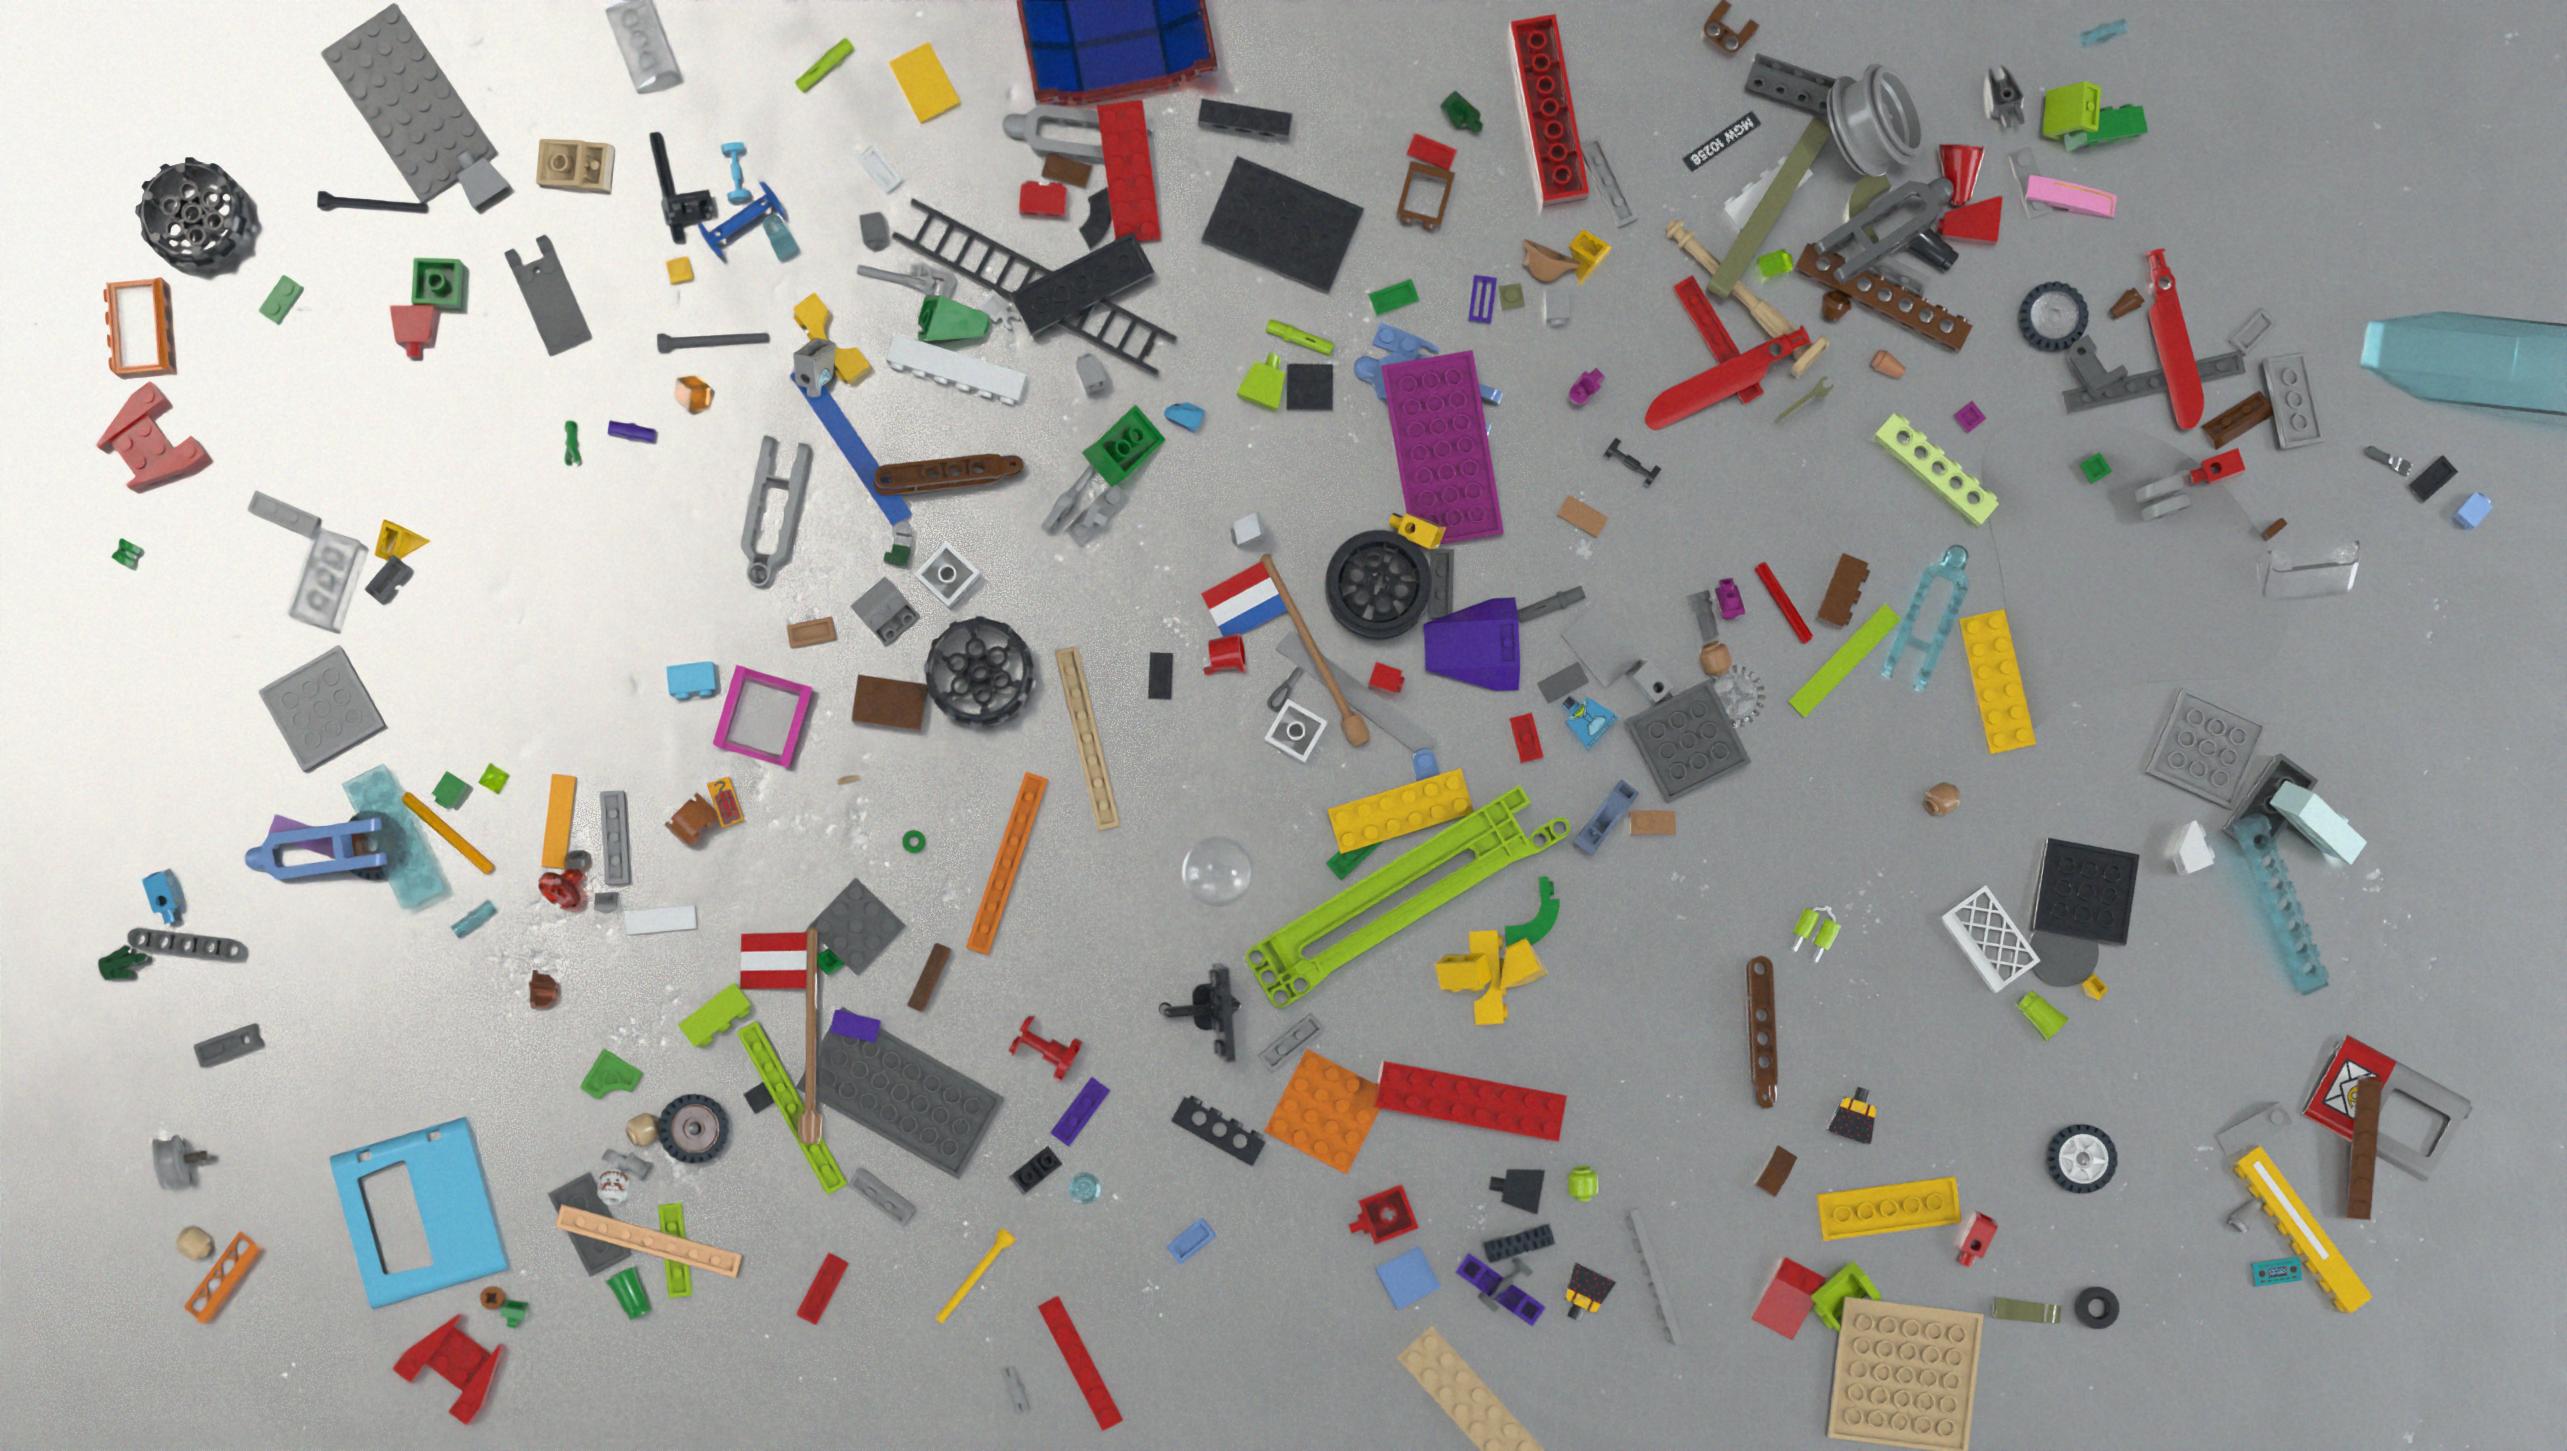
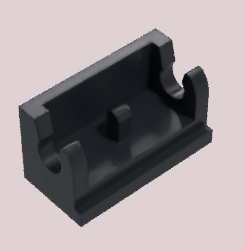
M710 189L666 196L660 201L665 225L671 226L710 219V213L714 212Z

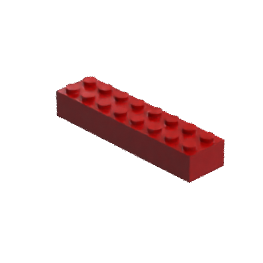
M1556 14L1511 21L1509 30L1542 206L1588 198L1589 188Z
M1381 1061L1373 1107L1559 1142L1567 1095Z

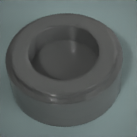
M576 850L568 853L565 857L567 868L578 869L589 863L587 852Z

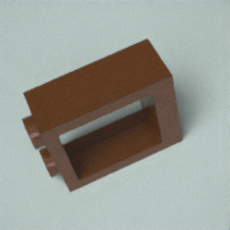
M1411 161L1396 212V218L1400 219L1399 222L1413 225V222L1422 224L1423 229L1435 231V228L1440 229L1455 172ZM1413 175L1446 184L1437 218L1404 210Z

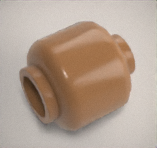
M1719 641L1704 645L1699 653V659L1705 673L1714 674L1715 677L1727 674V669L1733 663L1727 646L1719 643Z
M1941 782L1927 791L1925 805L1931 814L1945 816L1959 806L1960 792L1955 785Z

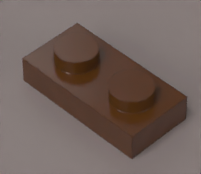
M1048 153L1041 176L1086 189L1092 166Z

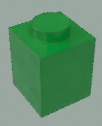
M446 771L431 793L436 797L434 802L445 809L448 805L454 808L469 784Z

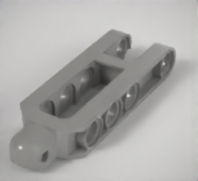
M1038 104L1026 115L1012 113L1003 120L1004 132L1009 137L1024 139L1034 153L1046 155L1049 153L1062 157L1104 162L1102 144L1098 146L1039 138L1036 134L1037 120L1041 119V117L1059 119V122L1066 120L1081 122L1082 125H1087V123L1099 125L1097 111ZM1145 117L1147 131L1152 133L1154 120Z
M765 435L763 437L740 548L749 560L747 579L753 586L762 587L766 585L770 580L772 567L787 559L806 472L810 444L798 442L796 461H793L790 479L770 475L776 438ZM767 487L789 491L787 504L783 508L784 518L782 527L778 531V547L772 555L758 553L754 548Z

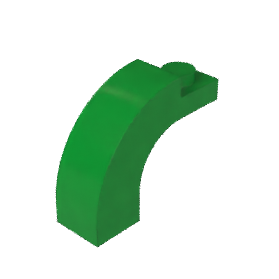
M1549 876L1538 878L1540 907L1535 918L1523 925L1504 927L1506 948L1524 938H1527L1530 945H1534L1544 938L1555 924L1559 913L1560 899H1550V895H1554L1553 881H1549Z

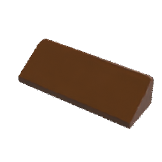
M2259 390L2202 425L2201 428L2217 450L2273 416V407Z
M935 943L909 999L908 1007L924 1012L952 951L951 948Z

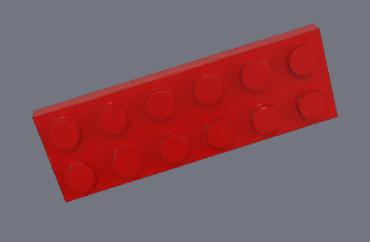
M1143 100L1097 105L1115 240L1131 232H1134L1138 241L1161 238Z

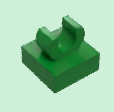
M505 1299L501 1307L500 1316L508 1317L507 1327L516 1328L519 1319L524 1320L528 1312L529 1303Z

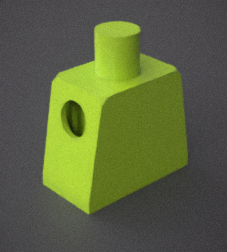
M1269 353L1265 364L1255 361L1237 390V397L1278 412L1285 380V372L1278 370L1282 357Z

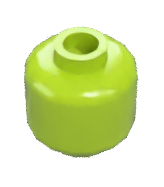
M1590 1166L1574 1167L1573 1171L1568 1174L1569 1194L1576 1197L1577 1201H1590L1591 1197L1595 1196L1599 1191L1597 1172L1592 1170Z

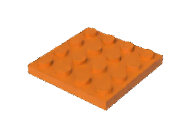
M1306 1048L1264 1132L1347 1174L1380 1111L1379 1108L1373 1107L1377 1084Z

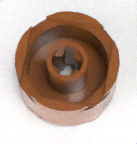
M698 792L694 794L695 801L690 798L670 818L673 821L672 824L668 821L664 824L683 845L686 842L691 845L700 836L698 830L702 826L707 829L717 819L714 815L717 811Z

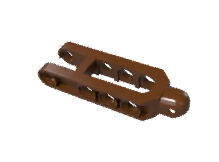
M988 453L883 465L875 472L874 489L881 496H895L991 485L997 483L1001 478L1013 477L1024 470V462L1017 455L1000 456V454ZM980 468L983 470V472L976 473L973 471V469ZM956 470L960 475L953 476L949 472ZM934 473L937 477L929 478L927 474ZM883 478H888L891 482L885 484L882 483L880 480Z
M1758 956L1750 960L1746 965L1751 1082L1755 1085V1095L1761 1109H1770L1776 1103L1778 1079L1774 972L1771 960L1766 956ZM1757 962L1764 966V973L1762 975L1755 971L1754 967ZM1758 1009L1765 1011V1021H1760L1757 1018ZM1760 1032L1767 1036V1043L1765 1045L1758 1042L1757 1037ZM1760 1056H1765L1768 1059V1066L1766 1068H1762L1759 1065ZM1763 1094L1767 1095V1100L1763 1099Z

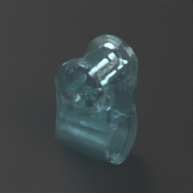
M769 215L764 219L763 229L779 261L800 251L791 233L788 232L779 216ZM773 221L775 224L780 223L777 226L778 230L775 232L769 229L771 227L770 223Z

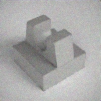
M1090 503L1087 506L1080 526L1087 529L1091 528L1093 524L1102 527L1105 526L1108 517L1098 513L1100 506Z

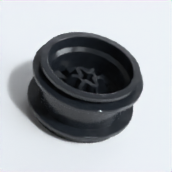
M1370 530L1349 538L1336 550L1326 572L1325 596L1332 615L1347 631L1365 639L1387 640L1409 631L1424 615L1432 594V573L1425 555L1414 542L1392 531ZM1385 550L1393 553L1388 563L1384 562ZM1359 555L1365 566H1359L1353 559ZM1377 555L1380 557L1381 563L1378 566H1371L1368 563V557ZM1398 562L1403 566V570L1395 574L1391 572L1390 565ZM1359 570L1363 573L1364 577L1361 581H1353L1350 577L1351 572ZM1413 573L1415 581H1402L1401 577ZM1380 576H1383L1382 585L1385 588H1380L1377 594H1374L1375 586L1372 583H1377ZM1404 585L1408 592L1405 596H1398L1394 591L1395 587ZM1356 586V590L1343 595L1342 587ZM1365 593L1368 601L1365 604H1358L1355 601L1356 594ZM1381 600H1386L1390 604V609L1382 612L1377 608V603ZM1395 600L1407 608L1401 614H1399L1393 604ZM1369 605L1371 607L1374 606L1372 620L1363 618Z

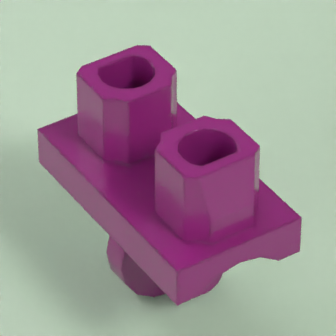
M1597 368L1590 374L1585 370L1569 390L1568 396L1571 402L1586 406L1600 390L1601 386L1599 384L1605 379V376Z
M1733 578L1719 580V588H1715L1714 591L1722 618L1734 619L1739 614L1744 615L1745 608L1738 586L1734 585Z

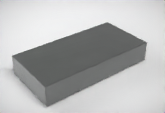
M1576 662L1538 682L1537 685L1549 704L1589 683V680L1579 662Z

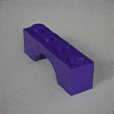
M1470 1253L1466 1254L1455 1270L1458 1275L1489 1297L1498 1289V1284L1504 1279ZM1513 1284L1494 1299L1532 1327L1546 1308Z

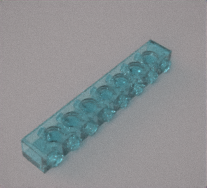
M2255 813L2232 823L2297 993L2304 997L2329 986L2327 978H2329L2328 971L2324 965L2321 966L2319 961L2321 953L2317 945L2312 943L2310 937L2313 936L2309 924L2304 922L2302 915L2305 912L2301 903L2295 899L2296 888L2293 882L2287 878L2288 868L2283 859L2280 860L2278 855L2280 847L2277 840L2272 838L2269 830L2272 829L2269 819L2259 813ZM2261 834L2262 841L2259 845L2255 846L2254 838ZM2270 856V863L2263 867V858ZM2278 877V885L2271 888V880ZM2286 898V906L2283 909H2279V901ZM2294 919L2295 926L2291 930H2287V923ZM2298 941H2303L2302 949L2295 951V944ZM2311 962L2310 970L2303 972L2304 964Z

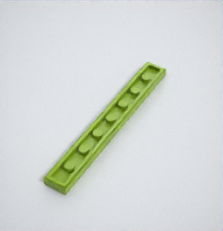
M756 1020L736 1032L825 1193L829 1195L847 1185L845 1177L822 1137H819V1143H800V1137H798V1115H803L805 1106L758 1021Z

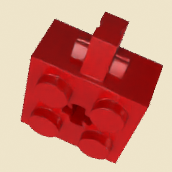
M1402 1184L1359 1200L1358 1203L1362 1211L1361 1214L1357 1215L1359 1221L1348 1225L1351 1234L1362 1229L1365 1235L1370 1233L1374 1245L1419 1228ZM1385 1208H1388L1389 1211L1394 1210L1395 1216H1392L1393 1220L1388 1221L1387 1218H1382Z

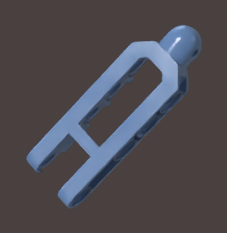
M1395 352L1380 360L1369 356H1361L1356 359L1353 369L1359 379L1372 383L1378 399L1387 402L1381 366L1415 359ZM1479 383L1481 397L1496 402L1499 405L1503 393ZM1486 423L1487 435L1491 428V425Z
M381 818L270 833L261 846L249 849L244 859L246 866L250 869L265 870L276 880L388 864L386 852L355 857L353 853L351 834L381 830ZM332 837L335 860L284 866L280 862H274L273 849H278L283 843Z

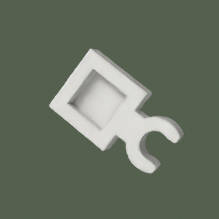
M994 290L978 306L980 311L990 315L989 318L996 323L999 318L1003 320V325L1008 330L1012 329V326L1007 322L1008 318L1013 317L1017 321L1020 320L1017 313L1007 311L1011 304Z

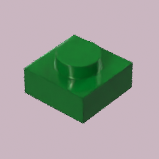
M2100 452L2079 465L2090 484L2095 483L2112 472Z

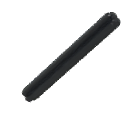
M655 131L649 134L664 199L666 196L675 195L662 134L660 131ZM682 224L669 226L674 243L685 241Z

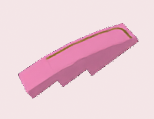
M2029 175L2025 199L2046 202L2048 206L2067 208L2069 212L2114 218L2117 195L2075 183Z

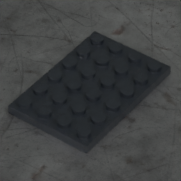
M1236 156L1201 241L1329 294L1364 212V208L1245 158Z

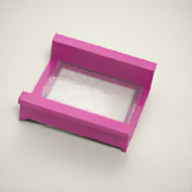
M736 664L712 745L789 767L812 687Z

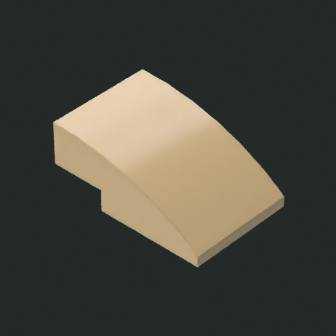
M540 138L535 184L575 190L610 192L614 146L609 143L585 142L584 140Z

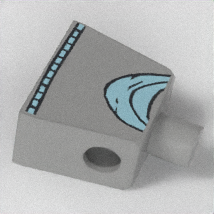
M816 337L793 353L796 384L806 387L807 395L810 397L820 396L821 386L833 377L835 342Z
M1641 659L1625 674L1650 702H1662L1673 697L1669 692L1673 686L1650 660ZM1655 683H1657L1656 691L1653 690V685Z

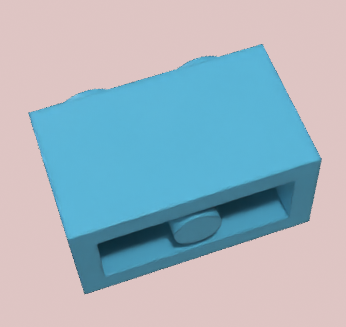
M713 661L666 666L669 695L675 696V699L689 698V694L698 693L699 697L710 696L712 691H717Z

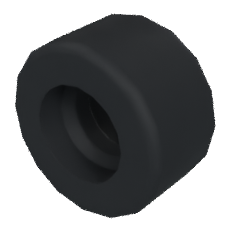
M2090 1287L2082 1291L2077 1297L2075 1304L2076 1315L2079 1321L2093 1329H2105L2111 1326L2118 1318L2120 1312L2119 1301L2116 1295L2103 1287ZM2094 1299H2101L2106 1304V1312L2100 1317H2094L2089 1312V1303Z

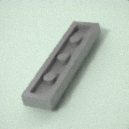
M1598 135L1580 143L1582 155L1616 227L1619 228L1637 220L1639 217L1601 136Z
M624 790L600 791L605 885L629 883Z

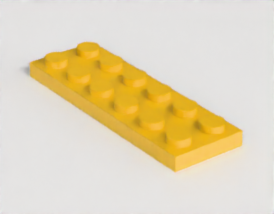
M2005 609L1959 619V626L1990 755L2036 745Z
M1461 768L1327 809L1341 854L1474 812Z

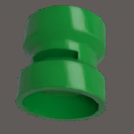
M120 538L118 542L119 547L117 551L112 553L110 558L132 568L134 557L140 553L142 548Z

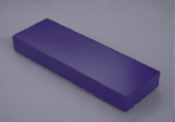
M1091 1077L1050 1133L1069 1147L1111 1090Z

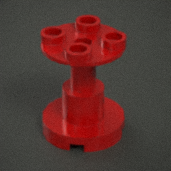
M1028 1015L1019 1029L1022 1035L1017 1036L1013 1040L1008 1051L1014 1057L1023 1043L1043 1054L1042 1060L1057 1067L1052 1078L1061 1083L1066 1070H1069L1083 1042L1075 1037L1069 1047L1055 1039L1048 1042L1029 1031L1036 1016L1033 1015L1031 1017Z

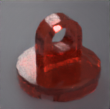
M567 868L561 875L555 872H545L538 880L540 882L538 884L539 890L551 904L555 905L558 903L563 910H573L581 901L580 893L575 886L582 878L583 873L579 868Z

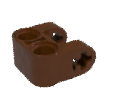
M1721 0L1704 24L1702 38L1724 56L1734 57L1746 46L1760 25L1750 19L1741 32L1737 34L1721 22L1732 7V4L1726 0ZM1715 27L1719 34L1717 36H1710L1707 33V28ZM1732 40L1737 44V48L1730 50L1726 47L1725 42Z

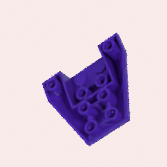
M1515 597L1491 598L1423 624L1426 671L1494 691L1519 690V621Z

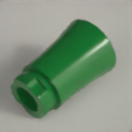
M634 1266L604 1280L614 1293L624 1313L627 1312L630 1320L650 1310Z

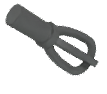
M1296 667L1289 678L1284 681V684L1280 685L1272 693L1267 701V706L1272 711L1278 712L1282 709L1291 694V690L1295 687L1294 685L1304 673L1303 670ZM1287 688L1286 695L1280 705L1274 707L1272 700L1281 690Z

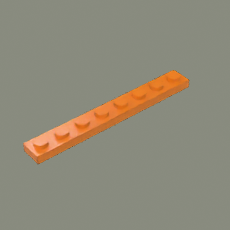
M1025 772L966 945L968 949L985 955L989 954L1048 778Z

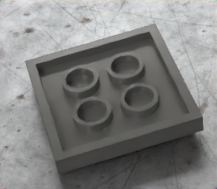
M855 877L807 928L818 929L817 938L859 976L906 925Z

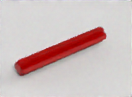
M1762 562L1755 567L1757 574L1801 642L1805 644L1812 640V633L1767 563Z

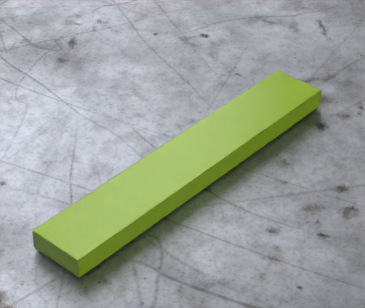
M1884 604L1788 703L1805 718L1894 628L1901 618L1888 605Z

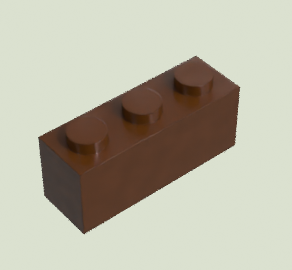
M1845 553L1840 555L1816 615V620L1840 630L1844 625H1849L1853 615L1849 611L1853 603H1858L1862 593L1858 589L1861 582L1865 583L1869 576L1870 570L1867 569L1869 563Z

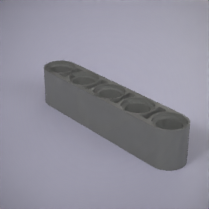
M139 927L131 929L127 935L128 944L133 948L232 961L239 960L245 952L244 945L240 941L230 938ZM142 932L145 937L144 942L137 945L134 939L135 935ZM165 935L168 943L165 947L161 948L158 945V938ZM184 938H189L191 941V946L188 950L181 948V941ZM211 940L214 943V949L212 952L206 953L204 944ZM234 943L237 946V953L230 956L227 953V948L230 944Z

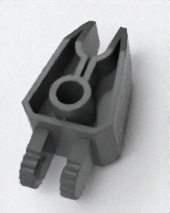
M2001 65L1999 71L2001 80H1998L1992 69H1989L1988 94L1992 115L1997 118L2001 117L2005 129L2011 128L2010 114L2015 113L2019 125L2025 124V118L2022 113L2024 94L2013 75L2007 68Z

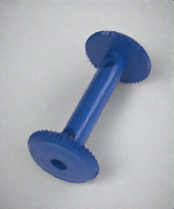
M760 181L758 183L765 195L710 232L706 230L701 222L698 223L700 234L712 252L717 256H723L717 243L772 206L780 216H783L784 210L781 203L765 182Z

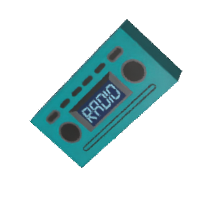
M2299 1257L2251 1263L2255 1287L2303 1280Z

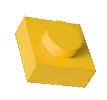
M688 256L665 261L671 285L694 279Z

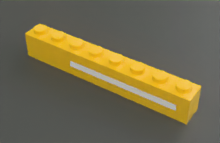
M2260 1145L2254 1146L2234 1161V1164L2237 1166L2235 1168L2236 1173L2242 1180L2246 1178L2251 1185L2249 1187L2250 1192L2256 1199L2261 1198L2265 1204L2263 1206L2265 1212L2269 1217H2275L2279 1223L2277 1225L2279 1231L2285 1237L2287 1235L2293 1241L2291 1246L2299 1256L2301 1254L2307 1260L2305 1263L2306 1267L2313 1275L2316 1273L2321 1279L2319 1282L2320 1286L2327 1294L2330 1292L2335 1298L2333 1303L2341 1313L2345 1311V1313L2351 1314L2373 1298Z

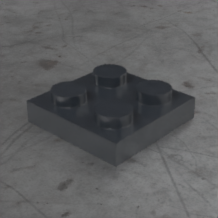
M1287 364L1286 411H1333V364Z

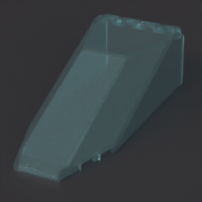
M2445 311L2368 322L2361 368L2384 380L2387 379L2395 383L2402 390L2409 391L2428 403L2567 427V324Z

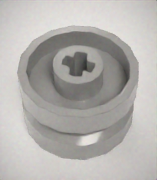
M2182 474L2157 481L2133 492L2137 503L2153 502V504L2144 507L2140 511L2144 523L2170 517L2193 505L2189 494L2173 495V493L2182 490L2186 486Z

